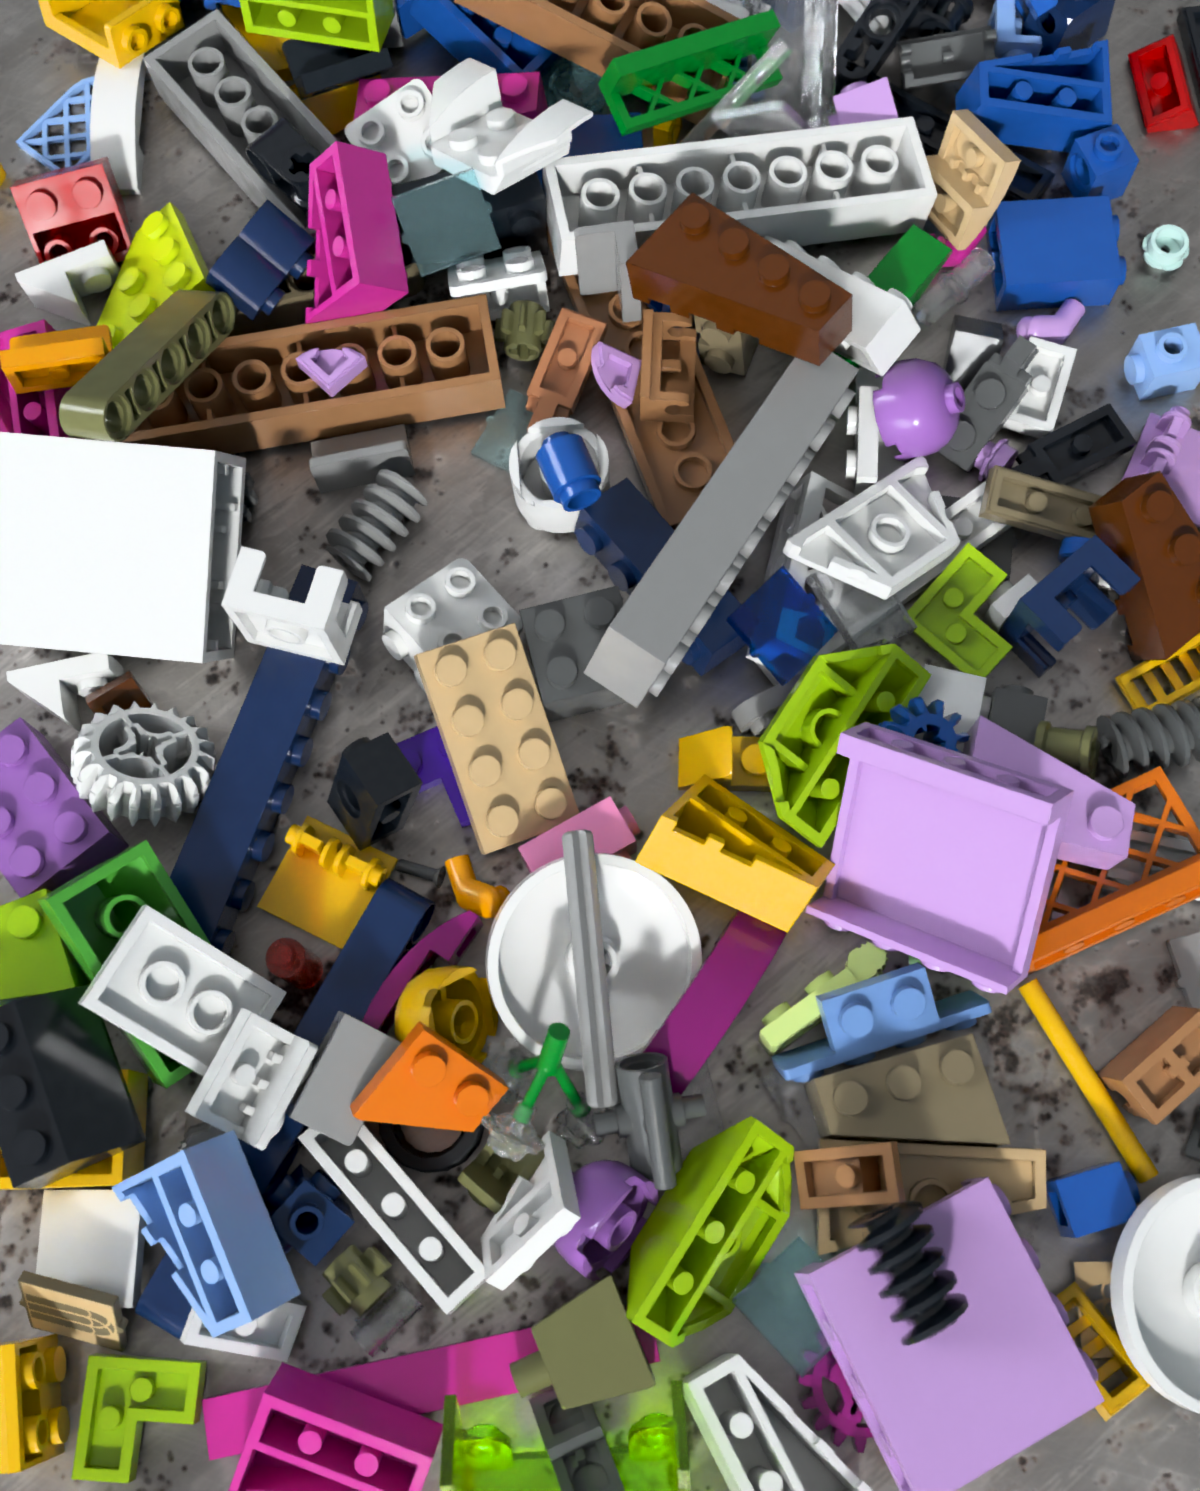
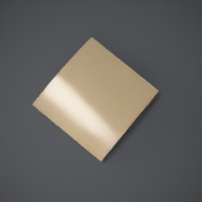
M969 109L952 111L938 154L926 156L938 194L929 213L928 220L958 251L965 250L988 223L1005 196L1021 162Z

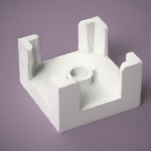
M241 546L221 605L247 642L345 665L362 613V607L356 601L350 600L349 604L342 602L348 584V578L344 570L319 566L316 569L304 604L288 600L289 593L285 588L274 586L269 580L260 579L267 558L266 554L260 550Z

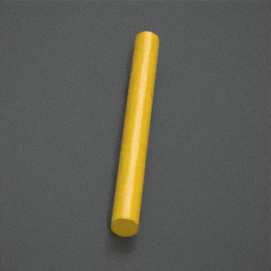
M1035 978L1018 988L1139 1184L1158 1175L1159 1172L1038 979Z

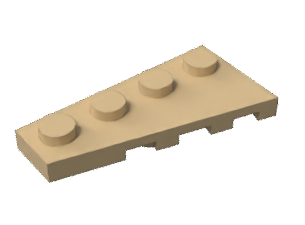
M818 1138V1149L892 1141ZM897 1142L905 1202L918 1201L925 1208L962 1188L960 1182L966 1179L989 1177L991 1183L996 1184L1006 1195L1011 1206V1215L1047 1208L1045 1149ZM888 1204L817 1209L816 1253L822 1255L837 1252L839 1249L859 1244L869 1234L867 1228L848 1229L849 1224L863 1215Z

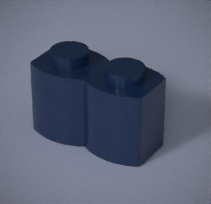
M267 200L210 269L205 283L217 292L227 293L232 298L234 306L252 321L261 311L269 316L286 295V292L280 288L289 275L298 280L307 269V260H314L315 257L308 251L315 239Z

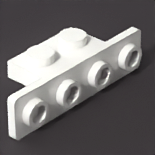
M865 367L858 368L855 386V405L847 406L846 435H854V450H846L845 480H853V493L856 495L904 466V461H898L893 457L901 452L896 445L885 446L876 423L873 391L882 389L883 377L875 378L876 373Z

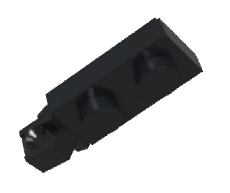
M1108 403L1030 443L1024 452L1017 455L1015 460L1018 466L1011 470L1065 485L1131 451L1137 442L1111 404Z

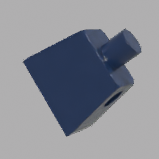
M1058 0L1057 5L1037 20H1034L1029 11L1022 27L1021 35L1042 37V48L1039 56L1053 54L1057 48L1070 46L1072 51L1085 49L1106 35L1115 0Z

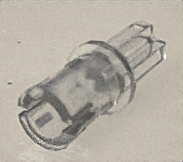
M976 247L952 270H945L940 273L937 278L938 282L913 304L912 310L916 315L915 319L917 322L931 326L955 304H963L967 301L969 292L995 270V263L991 255L986 250Z

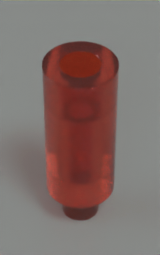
M278 939L270 945L266 952V965L270 972L296 988H310L322 976L323 965L320 958L295 939Z

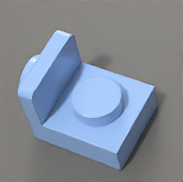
M995 0L987 26H991V29L996 30L997 38L994 40L995 56L1004 58L1032 53L1033 57H1038L1042 48V37L1021 35L1022 18L1015 17V0Z

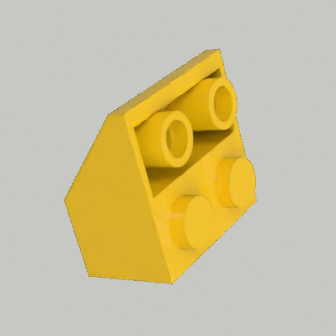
M58 1334L0 1343V1474L21 1472L64 1453V1443L67 1442L70 1433V1418L67 1408L62 1406L60 1382L64 1380L66 1375V1355L63 1347L58 1346Z

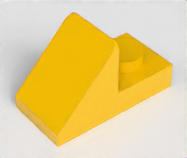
M723 726L679 738L678 790H688L705 774L729 791L771 792L758 744L760 737L733 736V727Z

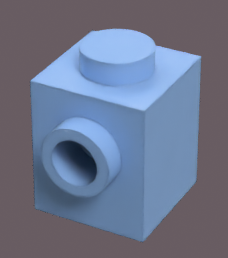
M1196 323L1144 333L1137 337L1124 360V373L1127 382L1130 385H1134L1139 401L1189 391L1197 387L1200 382V333Z

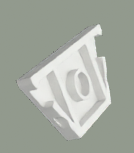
M921 456L911 460L787 539L782 552L791 559L886 600L951 556L958 547L960 539L953 523L945 514L946 506L940 492L932 491L925 476L929 465L927 460Z

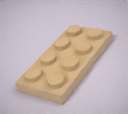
M515 623L414 656L481 854H488L541 835L579 813Z

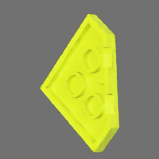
M171 202L166 204L160 211L151 213L144 220L142 227L136 231L97 325H107L109 327L113 349L179 289L215 291L205 283L209 270L185 217Z

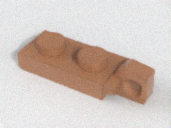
M565 307L561 308L527 390L528 400L525 408L533 413L527 427V432L528 428L538 421L553 417L570 418V415L574 414L592 370V347L599 341H604L608 331V323Z

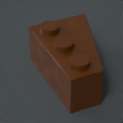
M1155 471L1125 478L1088 508L1096 535L1141 578L1139 583L1130 592L1123 596L1119 595V598L1114 600L1118 615H1124L1132 641V644L1127 645L1131 661L1167 660L1200 633V533L1161 471Z

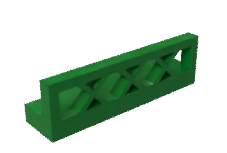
M771 9L613 58L598 85L621 135L625 136L777 86L783 77L768 46L770 40L781 27L774 10ZM755 54L764 75L754 77L739 69L741 59ZM710 68L727 77L724 88L717 90L701 82L700 78L703 70ZM672 81L688 89L685 100L676 102L660 94L663 83ZM633 94L649 102L646 113L631 118L621 97Z

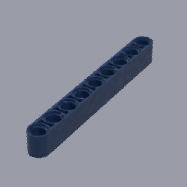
M391 878L383 881L293 1034L316 1044L319 1048L338 1011L346 1013L362 1022L373 998L385 979L401 959L419 942L432 918L436 906L435 902ZM286 1112L281 1129L270 1139L264 1150L253 1147L238 1138L262 1199L272 1182L282 1173L288 1172L303 1145L298 1137L309 1128L290 1118ZM166 1252L140 1296L135 1313L180 1339L192 1306L172 1278V1275L178 1268Z

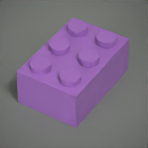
M21 717L0 732V871L20 898L45 888L52 892L85 871L116 856L129 846L102 810L93 812L89 799H80L79 792L76 789L77 784L73 783L69 767L45 736Z

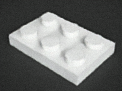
M142 905L78 1004L204 1077L241 1008L270 1021L287 992L148 905Z

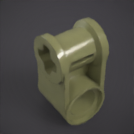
M1041 720L1036 730L1034 746L1089 778L1095 779L1101 745L1098 740L1097 727L1087 725L1084 730L1052 727L1050 721Z

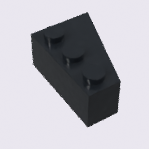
M449 172L392 186L397 223L410 263L455 261L458 257L470 254H482L484 259L503 257V250L517 246H530L531 252L540 250L541 255H548L546 198L537 172L495 195Z

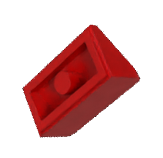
M1174 34L1128 54L1147 132L1190 129L1198 126L1199 121L1184 62Z

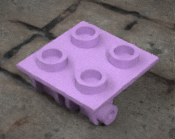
M1173 406L1170 411L1163 413L1162 416L1150 412L1122 480L1161 471L1194 525L1200 529V431L1190 428L1192 424L1189 418L1190 412L1182 406Z

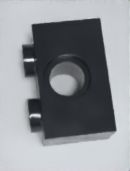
M387 732L372 740L368 737L360 738L343 750L327 802L361 851L404 828L423 782Z

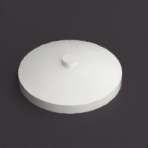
M595 853L616 1065V1062L626 1056L641 1053L654 1032L661 1027L702 966V948L699 932L688 905L665 878L634 860L614 854ZM564 857L539 867L516 885L499 908L487 941L485 959L486 979L493 1004L500 1018L512 1035L524 1047L536 1056L540 1055L549 1026L556 1022L565 1024L570 1029L571 1034L561 1064L566 1069L584 1072Z
M1194 1174L1178 1178L1161 1186L1150 1194L1131 1215L1116 1246L1111 1270L1110 1294L1115 1326L1121 1343L1134 1367L1144 1380L1166 1399L1180 1407L1200 1414V1174Z

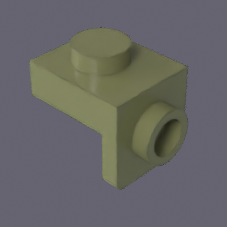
M511 1113L503 1120L475 1160L464 1168L457 1178L458 1182L468 1190L470 1197L477 1204L489 1208L495 1214L504 1205L507 1194L518 1176L520 1175L530 1181L545 1157L544 1149L538 1145L542 1137L525 1123L517 1125L514 1121L516 1116L514 1113Z

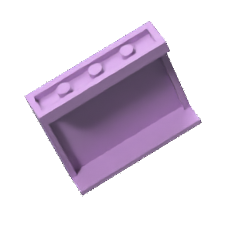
M868 722L841 732L837 754L850 758L830 857V861L835 866L826 878L823 896L807 905L806 913L824 920V923L834 930L851 931L869 938L880 949L900 951L920 959V962L931 970L949 971L969 979L976 988L982 991L1008 994L1028 976L1074 790Z
M989 1177L970 1178L960 1182L962 1188L923 1208L924 1212L913 1223L932 1225L935 1235L924 1247L943 1248L946 1259L936 1270L954 1271L957 1283L949 1293L964 1294L969 1304L966 1311L953 1325L927 1340L909 1346L902 1344L901 1339L913 1328L911 1321L892 1323L890 1315L902 1304L900 1297L881 1299L879 1292L891 1281L889 1274L870 1275L868 1272L869 1267L880 1257L878 1251L859 1252L857 1245L824 1263L813 1262L794 1272L899 1491H956L1105 1401L1095 1383L1098 1381V1373L1093 1362L1073 1341L1066 1327L1069 1324V1318L1064 1306L1053 1293L1047 1291L1037 1271L1040 1269L1037 1254L1024 1238L1019 1237L1009 1218L1012 1214L1010 1203L1004 1192L996 1184L991 1183Z

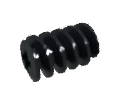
M918 1201L888 1204L863 1215L848 1226V1229L867 1228L869 1234L857 1245L859 1252H879L880 1257L869 1267L868 1272L870 1275L889 1274L891 1281L879 1292L881 1299L900 1297L902 1304L890 1315L892 1323L912 1322L913 1328L901 1339L902 1344L906 1346L922 1342L943 1332L953 1325L969 1306L964 1294L949 1293L957 1283L954 1271L936 1270L946 1259L943 1248L924 1247L933 1238L935 1233L930 1224H913L924 1212L921 1202Z

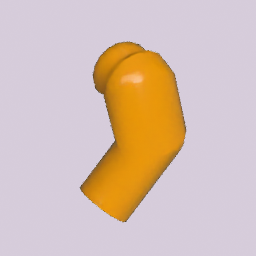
M467 854L445 861V867L457 904L463 910H470L480 917L495 918L510 891L502 885L494 887L478 881L470 857Z

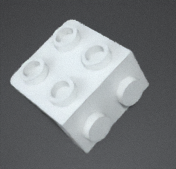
M420 79L410 81L345 127V136L351 145L386 154L392 186L448 172L434 164L429 134L432 94Z
M517 246L503 250V257L484 260L482 254L464 255L455 259L456 265L447 266L448 285L452 299L486 294L491 321L501 318L502 309H509L511 303L519 300L536 302L546 312L550 311L546 281L548 280L547 270L540 250L531 252L530 246Z
M459 558L384 607L382 641L388 652L395 659L401 660L403 658L414 671L416 682L426 693L414 659L416 654L515 623L520 635L523 625L519 614L467 559Z

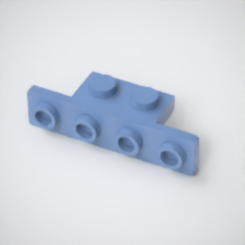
M915 963L815 996L827 1038L772 1056L775 1069L786 1081L808 1082L821 1077L825 1073L824 1069L841 1063L858 1065L868 1062L876 1056V1051L894 1045L898 1048L916 1046L927 1039V1034L942 1029L949 1031L967 1029L977 1023L978 1017L990 1014L992 1010L989 1000L972 990L934 1001L926 969L923 965Z

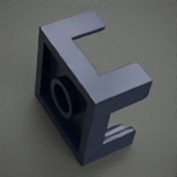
M1097 535L1093 536L1023 595L998 632V635L1013 646L1011 650L1038 678L1056 664V659L1031 634L1034 629L1056 651L1060 652L1082 630V625L1067 611L1068 608L1091 630H1096L1117 610L1115 604L1089 580L1094 572L1122 596L1130 592L1141 580Z

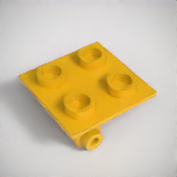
M307 815L302 826L293 824L289 828L285 842L291 846L257 907L343 949L375 892L383 881L390 877L398 859L372 846L360 851L349 835Z

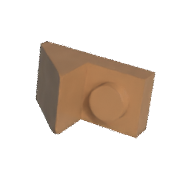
M897 1141L794 1151L801 1210L905 1202Z

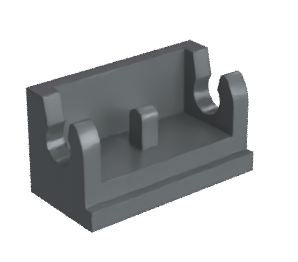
M991 26L899 41L901 88L907 90L966 80L979 62L998 59L994 52V40L997 38L996 30L991 29Z

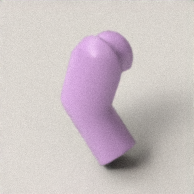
M1066 299L1055 315L1023 317L1016 327L1017 338L1021 335L1029 340L1030 336L1062 345L1084 315L1085 308L1083 304L1075 299Z

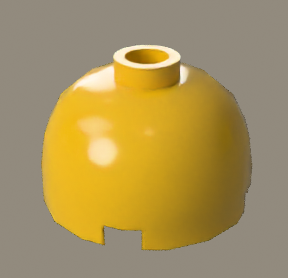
M457 965L431 968L418 974L407 983L398 999L394 1015L396 1039L402 1043L415 1025L421 1021L483 1064L489 1055L488 1052H481L487 1036H496L498 1027V1012L493 1004L487 979L478 977L475 973L477 971L475 968Z

